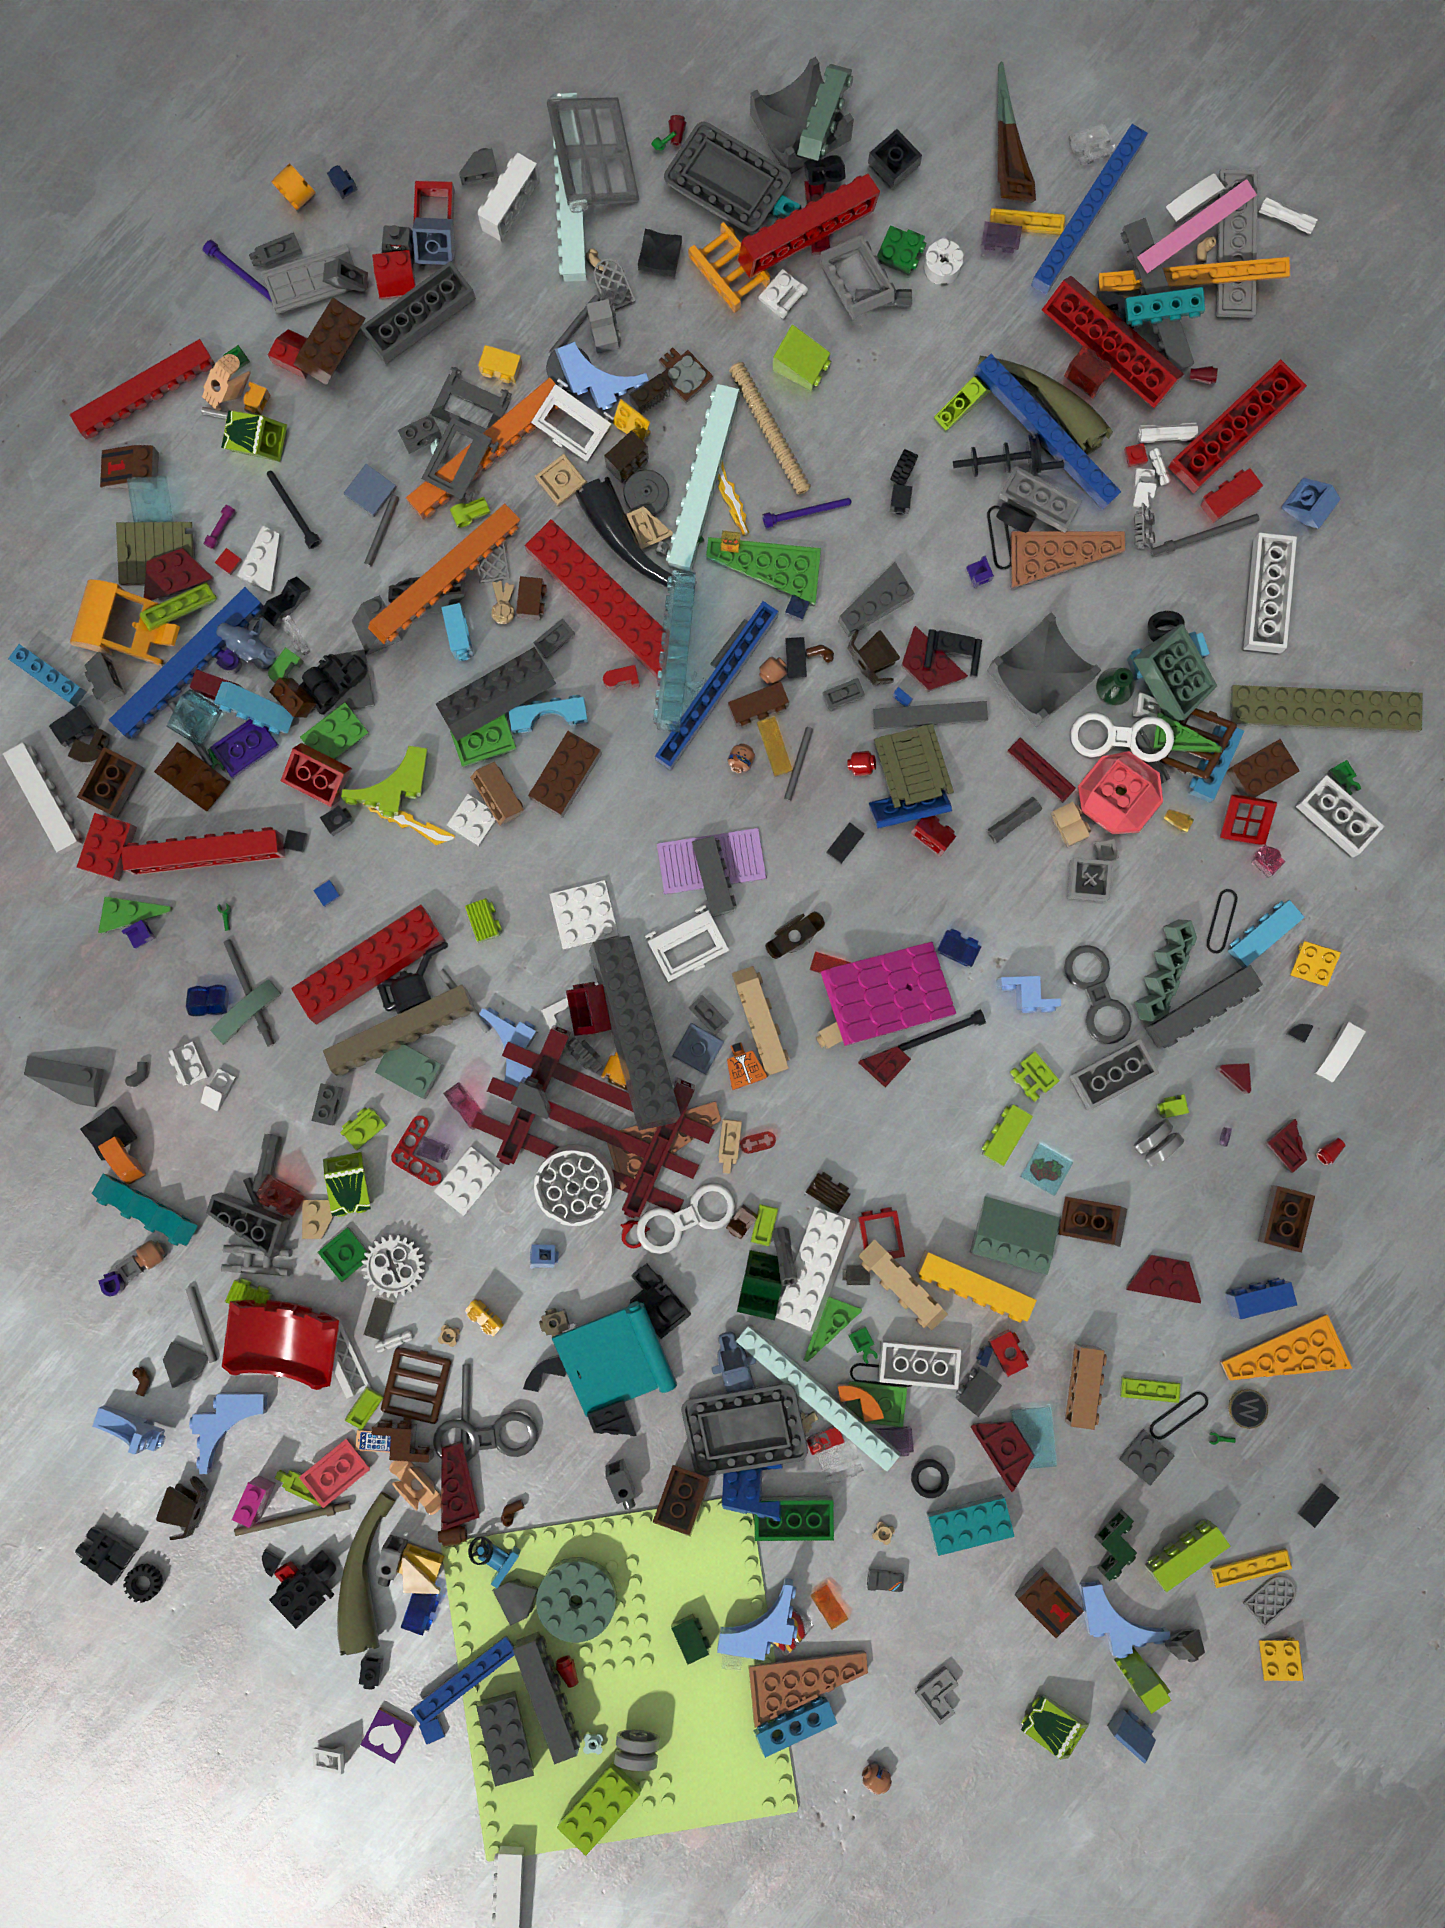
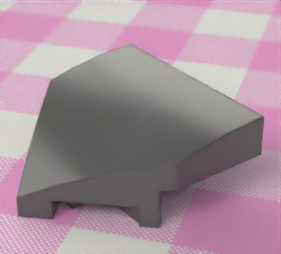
M171 1342L163 1358V1363L172 1388L190 1380H196L208 1359L207 1356Z
M519 1579L508 1581L492 1590L510 1626L526 1619L533 1611L535 1595L539 1589L535 1586H527L521 1583Z

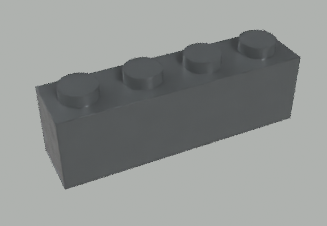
M714 836L692 841L711 916L715 917L734 912L733 907L737 905L734 895L730 896L728 888L732 887L729 876L725 877L723 871L727 869L724 858L720 859L719 851H722L720 841L715 840Z

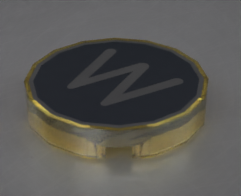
M1242 1389L1229 1400L1228 1411L1231 1419L1238 1426L1251 1429L1263 1424L1268 1415V1404L1264 1396L1259 1392L1251 1389Z

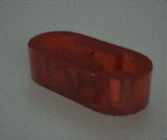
M769 1131L750 1135L741 1140L740 1148L747 1154L770 1149L775 1145L776 1137ZM766 1134H768V1137L773 1138L769 1146L766 1143L759 1144L758 1140L764 1139ZM747 1139L750 1142L757 1141V1145L752 1146L750 1151L743 1147Z

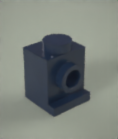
M340 165L332 167L327 172L330 182L341 199L358 190L348 171H343Z

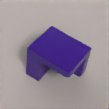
M986 556L981 557L980 561L966 567L974 588L992 581L994 577Z
M140 920L122 930V933L128 936L133 948H138L155 939L148 923L144 920Z

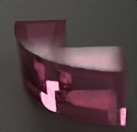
M458 1082L443 1094L453 1109L460 1113L468 1127L474 1130L476 1128L471 1126L477 1112L484 1115L485 1113L465 1087Z

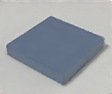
M365 464L344 491V495L372 516H375L397 486Z
M690 1023L672 1056L706 1075L724 1041Z

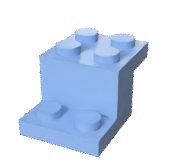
M1040 976L1001 977L997 979V988L1002 987V991H1013L1016 989L1017 1010H1022V1013L1037 1012V1009H1041V1013L1056 1011V1008L1061 1007V999H1041Z

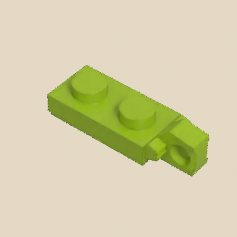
M282 1470L277 1472L274 1479L283 1482L282 1487L285 1488V1491L321 1507L299 1479L302 1474L289 1470L288 1473Z

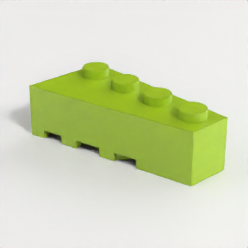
M1132 1647V1654H1128V1657L1115 1658L1114 1661L1137 1696L1152 1714L1172 1701L1168 1696L1171 1692L1152 1667L1149 1668L1136 1649Z

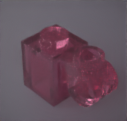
M1264 845L1253 854L1255 858L1251 863L1265 876L1270 877L1286 861L1281 858L1278 849Z

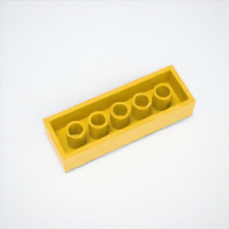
M925 1250L916 1269V1272L920 1274V1279L929 1283L934 1280L937 1282L936 1285L947 1291L952 1288L955 1290L954 1293L965 1299L970 1296L973 1298L972 1301L983 1307L988 1304L991 1306L990 1309L1001 1315L1004 1312L1009 1313L1008 1317L1019 1323L1022 1320L1028 1322L1037 1301L1030 1296Z

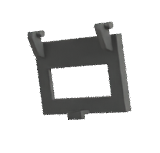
M451 367L452 373L448 375L430 414L448 423L451 418H454L484 433L504 416L510 403L506 398L507 396L511 397L512 393H509L506 389H501V397L457 378V373L461 375L462 371L457 367ZM450 393L494 412L487 428L444 410L443 408Z
M451 418L421 479L461 500L463 497L467 498L466 503L469 504L473 499L474 493L470 492L468 495L466 491L488 447L492 448V453H495L499 443L495 442V444H492V438ZM457 431L473 439L452 483H449L436 476L435 473Z

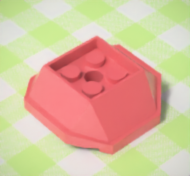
M1130 751L1102 756L1078 785L1082 813L1111 834L1139 833L1163 804L1160 773ZM1118 788H1123L1126 791V793L1124 795H1118L1116 793V790Z

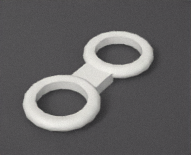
M1090 712L1080 716L1073 724L1071 742L1075 750L1087 757H1100L1113 746L1129 747L1132 753L1143 761L1155 762L1165 758L1172 750L1174 732L1165 720L1154 716L1144 717L1137 721L1132 728L1115 727L1112 720L1105 714ZM1089 720L1101 721L1108 729L1107 742L1099 749H1087L1079 741V730ZM1146 725H1158L1166 734L1165 746L1156 754L1143 753L1136 744L1138 731Z
M710 1183L703 1185L694 1192L690 1200V1206L674 1213L667 1208L658 1207L644 1213L637 1225L638 1240L643 1248L651 1253L663 1254L670 1252L677 1247L684 1230L697 1224L711 1230L722 1228L728 1224L735 1211L734 1197L727 1188L720 1184ZM710 1191L719 1192L727 1202V1211L724 1217L714 1222L703 1219L697 1208L701 1196ZM658 1215L669 1218L674 1224L675 1229L672 1240L662 1246L651 1244L644 1232L648 1220Z

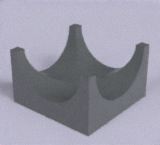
M816 56L809 60L804 72L784 89L770 95H760L758 90L751 92L750 115L780 165L788 169L791 174L803 168L804 162L810 159L799 156L797 153L802 131L807 128V118L811 107L815 106L816 94L820 83H824ZM839 112L835 115L836 129L834 133L827 137L826 144H828V150L826 154L851 141L854 118L850 113L844 116Z
M1051 612L1018 644L1002 656L996 657L987 671L1037 728L1091 683L1100 673L1101 669L1097 664L1091 665L1074 652L1061 635L1056 624V617Z

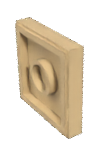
M565 454L535 475V479L558 507L572 497L576 490H581L582 486L587 483Z

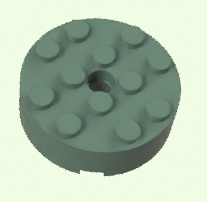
M583 1557L564 1559L552 1566L541 1581L536 1597L539 1619L545 1629L560 1640L572 1643L591 1640L601 1634L612 1620L617 1601L616 1587L611 1575L599 1563ZM572 1596H580L582 1598L581 1603L573 1602Z

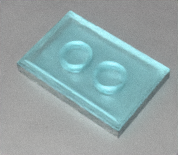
M166 476L127 479L134 522H173Z
M1051 1407L1012 1410V1421L1015 1422L1035 1454L1027 1469L1056 1467Z

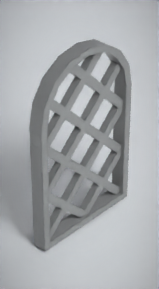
M609 258L598 262L594 269V279L602 299H609L611 301L610 305L613 303L617 304L618 306L614 307V309L636 301L621 265ZM609 261L616 264L614 269L607 267ZM598 266L604 268L602 274L596 272ZM617 266L620 268L621 272L616 270ZM606 269L612 271L610 278L604 276ZM614 273L621 275L619 282L612 279ZM596 275L600 276L599 282L597 281ZM623 277L627 285L621 283ZM602 278L609 280L607 287L600 284ZM611 281L618 284L616 290L609 288ZM620 285L626 288L624 294L618 292ZM600 287L606 289L604 295ZM628 289L632 298L626 295ZM608 290L614 293L612 299L605 297ZM616 294L623 296L621 303L614 300ZM625 298L630 300L626 303H623Z
M504 543L502 544L503 549L497 546L492 549L494 551L498 548L502 551L498 557L492 552L491 555L496 558L493 564L487 561L488 558L481 559L483 562L480 566H477L480 583L510 579ZM503 553H504L505 562H504L502 559H500V557L503 555ZM498 560L503 563L500 569L494 566ZM485 562L490 565L487 571L481 568ZM505 566H506L507 574H505L504 572H502V570L504 569ZM492 568L498 571L495 576L489 574ZM480 570L485 573L482 578H481ZM501 573L505 577H498V575ZM488 575L492 579H485V577Z
M1276 1576L1269 1579L1243 1604L1259 1623L1266 1628L1294 1602L1296 1588L1288 1578ZM1278 1579H1284L1285 1586L1278 1585ZM1275 1580V1585H1271L1270 1583ZM1268 1587H1275L1274 1595L1268 1594ZM1265 1588V1594L1259 1593ZM1278 1588H1284V1596L1277 1595ZM1287 1589H1293V1596H1287ZM1258 1596H1265L1264 1604L1257 1603ZM1255 1597V1602L1250 1603L1249 1601ZM1267 1597H1274V1605L1267 1604ZM1277 1598H1284V1605H1277ZM1248 1605H1254V1612ZM1257 1606H1264V1614L1257 1613ZM1267 1607H1274L1273 1614H1266ZM1276 1608H1282L1278 1613H1276ZM1257 1616H1263V1623ZM1266 1617H1272L1269 1621L1266 1622Z

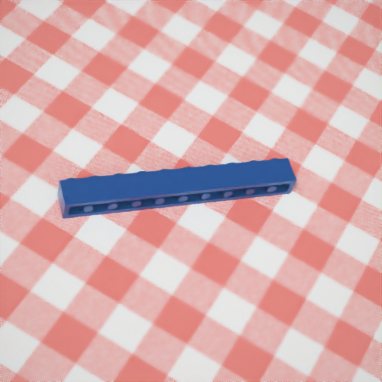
M1131 124L1035 274L1031 286L1046 295L1048 294L1144 144L1147 132Z
M992 353L977 366L974 374L1033 436L1038 435L1039 443L1056 461H1064V469L1102 510L1121 493V490Z
M244 587L143 685L109 721L128 739L136 737L140 733V729L145 724H149L158 711L166 708L167 702L172 697L175 698L181 693V688L191 683L196 669L200 671L206 669L209 665L208 662L213 657L216 658L222 648L226 646V642L216 634L217 627L221 623H227L234 627L238 626L246 629L253 618L260 616L264 607L263 604Z
M762 601L656 753L655 760L669 770L673 769L778 618V610Z

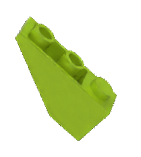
M973 376L934 418L947 431L978 405L991 391L977 376Z

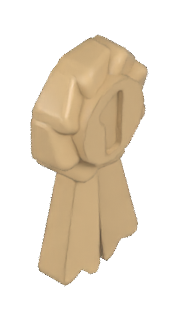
M502 581L492 582L497 603L492 607V618L498 624H508L514 619L515 611L509 603L514 591V584L509 585L506 582L503 592Z

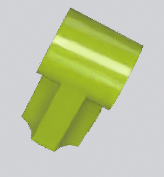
M484 497L474 500L469 504L459 503L450 508L457 528L466 527L473 520L491 513Z

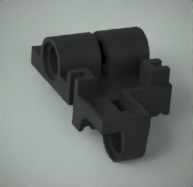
M324 655L323 658L326 661L320 660V664L317 667H311L302 675L303 682L300 686L317 703L315 708L321 715H324L349 690L347 685L355 687L359 683L357 681L358 678L367 670L366 664L361 657L353 655L343 665L336 655Z
M647 1263L632 1274V1278L643 1290L630 1299V1304L633 1302L644 1304L655 1332L660 1339L691 1315V1312L666 1284L661 1287L664 1279L657 1275Z
M323 1550L306 1565L303 1564L301 1566L304 1570L302 1573L297 1570V1573L292 1578H286L277 1587L276 1593L269 1599L295 1629L326 1601L324 1598L325 1594L329 1599L334 1596L332 1590L323 1581L329 1579L337 1568Z

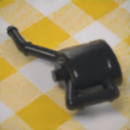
M442 942V944L430 948L423 953V958L415 974L402 971L396 979H386L377 985V990H379L383 1002V1008L389 1012L396 1009L397 1013L400 1014L431 999L423 975L432 956L448 947L447 942ZM386 986H390L394 1002H390Z

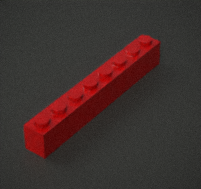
M198 339L69 415L85 439L93 438L101 430L111 428L120 419L128 418L132 412L145 408L151 401L161 399L163 394L178 389L182 383L192 381L201 372L209 371L215 365V362L202 341Z

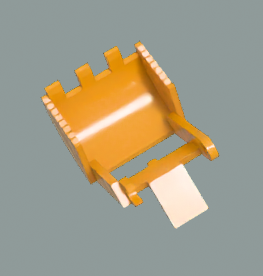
M88 580L70 644L112 656V651L108 649L111 648L162 666L164 660L148 655L151 643L175 646L180 626L166 623L149 631L140 617L138 623H132L136 632L131 648L103 639L116 595L142 604V612L159 603L129 593L115 583Z

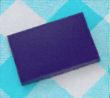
M249 719L210 746L231 778H235L279 747V744L266 726L263 728L252 724L253 720Z

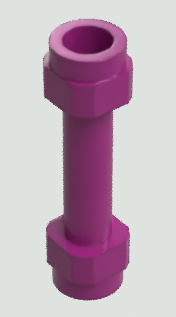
M228 505L222 508V516L211 535L206 536L203 543L210 549H214L217 546V539L228 519L233 518L235 509Z

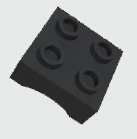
M645 229L638 260V270L675 277L682 236L663 234Z
M115 1106L110 1107L96 1119L80 1128L94 1147L101 1161L105 1160L98 1148L99 1145L113 1137L121 1139L124 1147L137 1139V1136Z

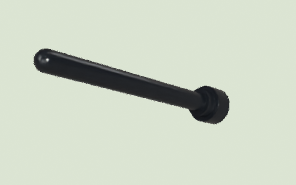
M268 471L267 477L304 533L305 544L309 549L316 548L322 542L318 534L311 532L274 472Z
M979 1009L974 1011V1014L970 1015L971 1017L902 1043L898 1047L905 1051L973 1024L974 1026H981L986 1024V1020L982 1010Z

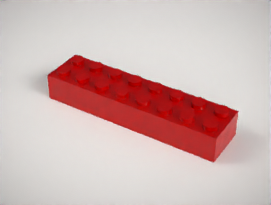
M869 174L856 177L851 183L841 185L836 191L824 194L818 201L809 202L805 208L801 210L796 209L784 219L779 218L773 225L761 228L758 233L752 236H746L741 242L738 262L749 278L757 275L873 212L880 190Z
M1072 276L1062 281L1042 308L1045 314L1153 408L1164 400L1184 375L1183 372Z
M1280 359L1171 461L1168 468L1194 494L1304 391L1307 385Z
M273 827L261 828L262 831L254 832L253 829L243 830L240 834L224 832L223 836L206 834L204 838L187 836L185 840L178 841L177 838L166 839V842L163 843L153 840L147 841L145 845L128 843L127 847H121L123 870L133 875L285 858L284 838L280 832L273 830Z
M420 904L291 989L308 1018L317 1025L422 957L423 953L428 949L440 945L446 940L427 910Z

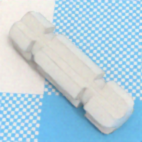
M1159 448L1151 450L1149 454L1151 460H1154L1152 463L1157 476H1159L1160 485H1166L1170 483L1171 479L1169 474H1167L1168 471L1164 459L1161 457V451Z
M408 1330L401 1335L397 1334L385 1339V1341H379L375 1343L376 1351L380 1353L386 1349L401 1345L403 1342H409L413 1340L412 1333Z

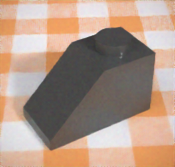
M482 148L473 152L459 172L462 185L498 178L492 148Z
M339 258L324 264L323 282L337 289L366 291L368 272Z
M1199 1629L1181 1630L1165 1642V1647L1179 1660L1195 1662L1205 1653Z

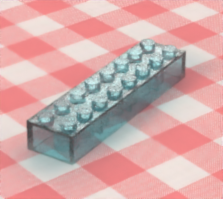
M672 570V576H668L667 588L670 595H666L665 601L668 614H664L663 620L666 633H662L661 639L664 652H660L659 658L662 671H658L657 677L660 690H656L655 696L658 709H654L653 715L654 724H657V730L680 732L696 586L695 572Z

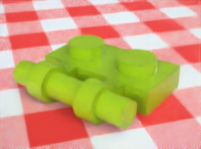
M1035 1051L1020 1063L1024 1069L1021 1073L1016 1068L1010 1071L1016 1084L1019 1083L1025 1090L1026 1096H1030L1034 1102L1040 1098L1036 1090L1040 1088L1046 1093L1060 1081ZM1027 1075L1034 1080V1085L1031 1086L1026 1081L1025 1077Z

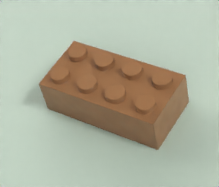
M1074 1344L1065 1422L1071 1427L1095 1430V1425L1099 1423L1097 1407L1101 1405L1102 1394L1099 1393L1100 1386H1103L1104 1383L1102 1367L1106 1365L1107 1355L1099 1347Z

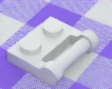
M782 269L760 294L758 300L784 319L788 315L787 312L802 295L808 292V289L804 284L799 283ZM794 288L796 290L782 307H779L778 304Z

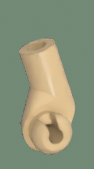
M1213 236L1205 238L1197 245L1198 264L1207 262V252L1216 245V239Z
M590 248L586 253V259L596 267L601 259L596 257L598 255L597 250ZM598 266L597 269L600 270L601 272H603V269H604V268L601 267V266Z

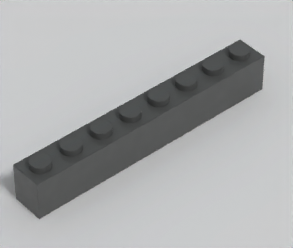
M1146 218L1125 225L1122 229L1123 232L1120 233L1123 244L1127 243L1129 249L1127 256L1129 262L1133 261L1135 267L1133 274L1141 285L1139 287L1140 295L1170 292L1162 265H1158L1147 273L1137 258L1155 245ZM1169 318L1162 319L1161 323L1151 324L1153 333L1157 334L1159 341H1157L1159 351L1164 353L1165 358L1179 370L1193 366L1194 360L1181 321H1170Z

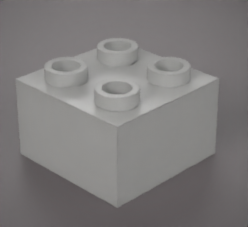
M1082 858L1070 860L1067 899L1108 901L1110 898L1112 861Z

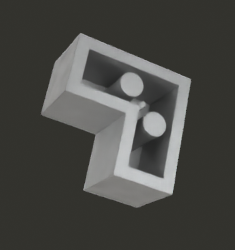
M609 299L586 304L597 354L619 349L618 342L621 341L619 330H615L614 324H617L614 305H610Z

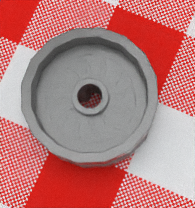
M1167 1119L1162 1120L1148 1130L1134 1144L1139 1153L1148 1152L1145 1160L1151 1167L1156 1166L1172 1155L1184 1142L1183 1137L1179 1133L1170 1134L1173 1126Z
M623 1730L618 1732L616 1746L620 1749L615 1751L614 1764L622 1769L631 1771H650L656 1769L658 1755L655 1751L659 1750L660 1737L655 1733L644 1730Z

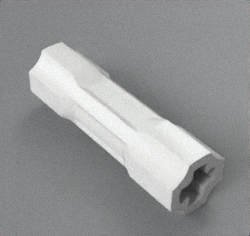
M1266 196L1259 210L1262 214L1278 218L1308 234H1311L1318 220V217L1291 208L1270 196Z
M1197 423L1167 426L1140 425L1138 438L1140 443L1164 440L1192 441L1198 437Z

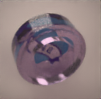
M1223 1127L1219 1140L1221 1146H1228L1232 1128Z

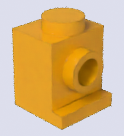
M249 382L250 390L244 395V410L250 414L257 413L262 415L271 395L266 388Z

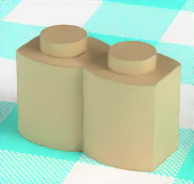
M1074 802L1051 813L1067 848L1087 839L1090 836L1089 832H1091L1088 823L1083 822L1081 819L1082 811L1079 805H1075Z

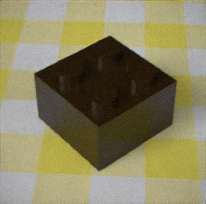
M631 430L604 455L606 468L621 483L625 480L627 481L634 471L638 468H643L648 463V446Z

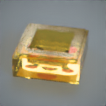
M722 530L720 551L739 553L741 533Z

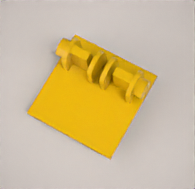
M620 399L612 423L626 434L632 430L644 442L645 437L647 438L651 434L649 430L650 421Z
M1307 941L1300 943L1298 947L1300 952L1290 975L1327 987L1341 952Z
M475 1299L465 1310L467 1316L473 1322L477 1321L482 1326L481 1329L487 1335L491 1334L494 1337L504 1324L501 1323L502 1320L497 1315L491 1318L494 1312L490 1315L487 1314L489 1308L484 1312L483 1310L487 1306L481 1300Z
M1294 1637L1286 1638L1287 1640H1259L1264 1681H1304L1299 1640H1295Z

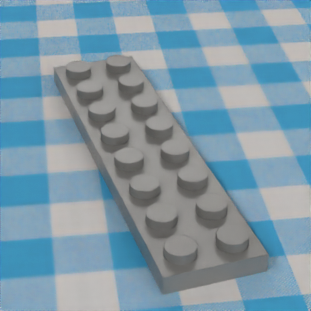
M1220 169L1219 180L1225 189L1218 194V199L1246 179L1257 194L1258 170ZM1257 195L1218 222L1217 263L1257 260ZM1256 281L1217 284V317L1254 318L1256 316Z

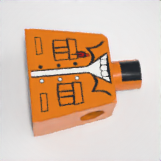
M741 1042L730 1046L734 1057L727 1059L732 1090L767 1078L753 1050L745 1053Z

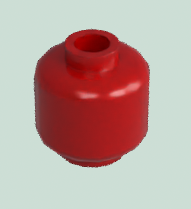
M870 751L853 752L851 759L847 760L848 770H852L854 776L871 775L873 770H876L875 755H872Z

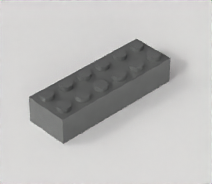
M450 261L363 324L360 329L383 362L387 364L475 300V294L471 286Z
M533 647L437 702L436 706L458 741L554 686L556 682L541 656Z
M1251 965L1243 967L1145 1027L1156 1047H1171L1178 1042V1037H1187L1192 1034L1194 1027L1205 1026L1211 1022L1209 1018L1221 1016L1227 1012V1007H1235L1242 1003L1243 997H1251L1260 991L1258 988L1263 983Z
M536 1632L518 1639L513 1647V1652L555 1765L576 1757L582 1739L579 1731L574 1729L573 1724L575 1720L572 1712L567 1710V1697L565 1693H561L559 1688L561 1685L558 1674H554L552 1669L554 1662L551 1655H547L545 1649L547 1648L544 1636L541 1637L540 1633Z

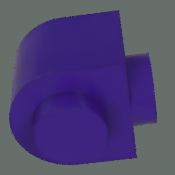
M228 648L226 651L221 650L216 657V664L230 674L239 672L242 667L240 658Z
M115 1271L104 1274V1279L98 1280L101 1291L106 1296H115L124 1290L123 1278L120 1274H116Z

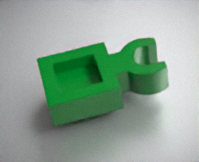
M1348 760L1329 770L1339 786L1344 784V791L1349 795L1353 794L1350 790L1351 786L1356 791L1361 789L1360 784L1353 781V778L1357 775Z
M866 1326L848 1335L856 1352L863 1351L862 1357L866 1364L869 1363L867 1360L868 1354H873L875 1359L878 1358L877 1353L870 1349L874 1342Z

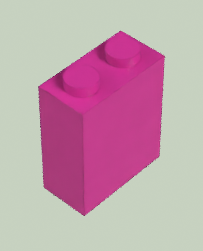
M259 1475L248 1482L232 1520L248 1528L259 1521L276 1483Z

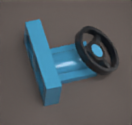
M482 1536L473 1539L468 1549V1555L472 1563L476 1565L487 1564L497 1571L491 1581V1585L495 1588L499 1587L520 1554V1549L515 1546L508 1554L494 1545L488 1538ZM481 1539V1545L476 1548V1552L472 1553L474 1544ZM479 1556L478 1559L482 1562H476L473 1557Z

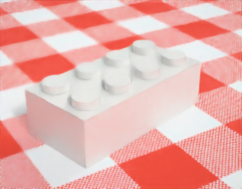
M518 152L514 158L512 157L509 160L505 173L500 174L497 181L498 184L490 190L488 200L478 210L482 231L499 241L503 240L540 181L537 163Z
M1328 775L1322 777L1295 806L1351 857L1359 855L1385 827Z
M881 1340L878 1380L884 1383L958 1390L961 1349L957 1347Z

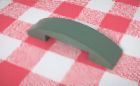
M270 980L265 981L231 1008L210 1031L224 1045L238 1033V1030L265 1006L267 1007L281 993Z

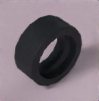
M1002 503L996 515L1005 524L1025 533L1029 531L1035 520L1025 511L1008 503Z
M1161 611L1152 615L1148 621L1149 638L1154 642L1171 631L1157 629L1160 626L1172 625L1177 627L1180 624L1185 626L1183 616L1174 611Z
M925 1459L914 1466L911 1473V1482L915 1491L920 1496L936 1498L946 1491L949 1485V1475L940 1462L934 1459ZM927 1467H933L941 1474V1483L934 1490H926L919 1483V1474Z

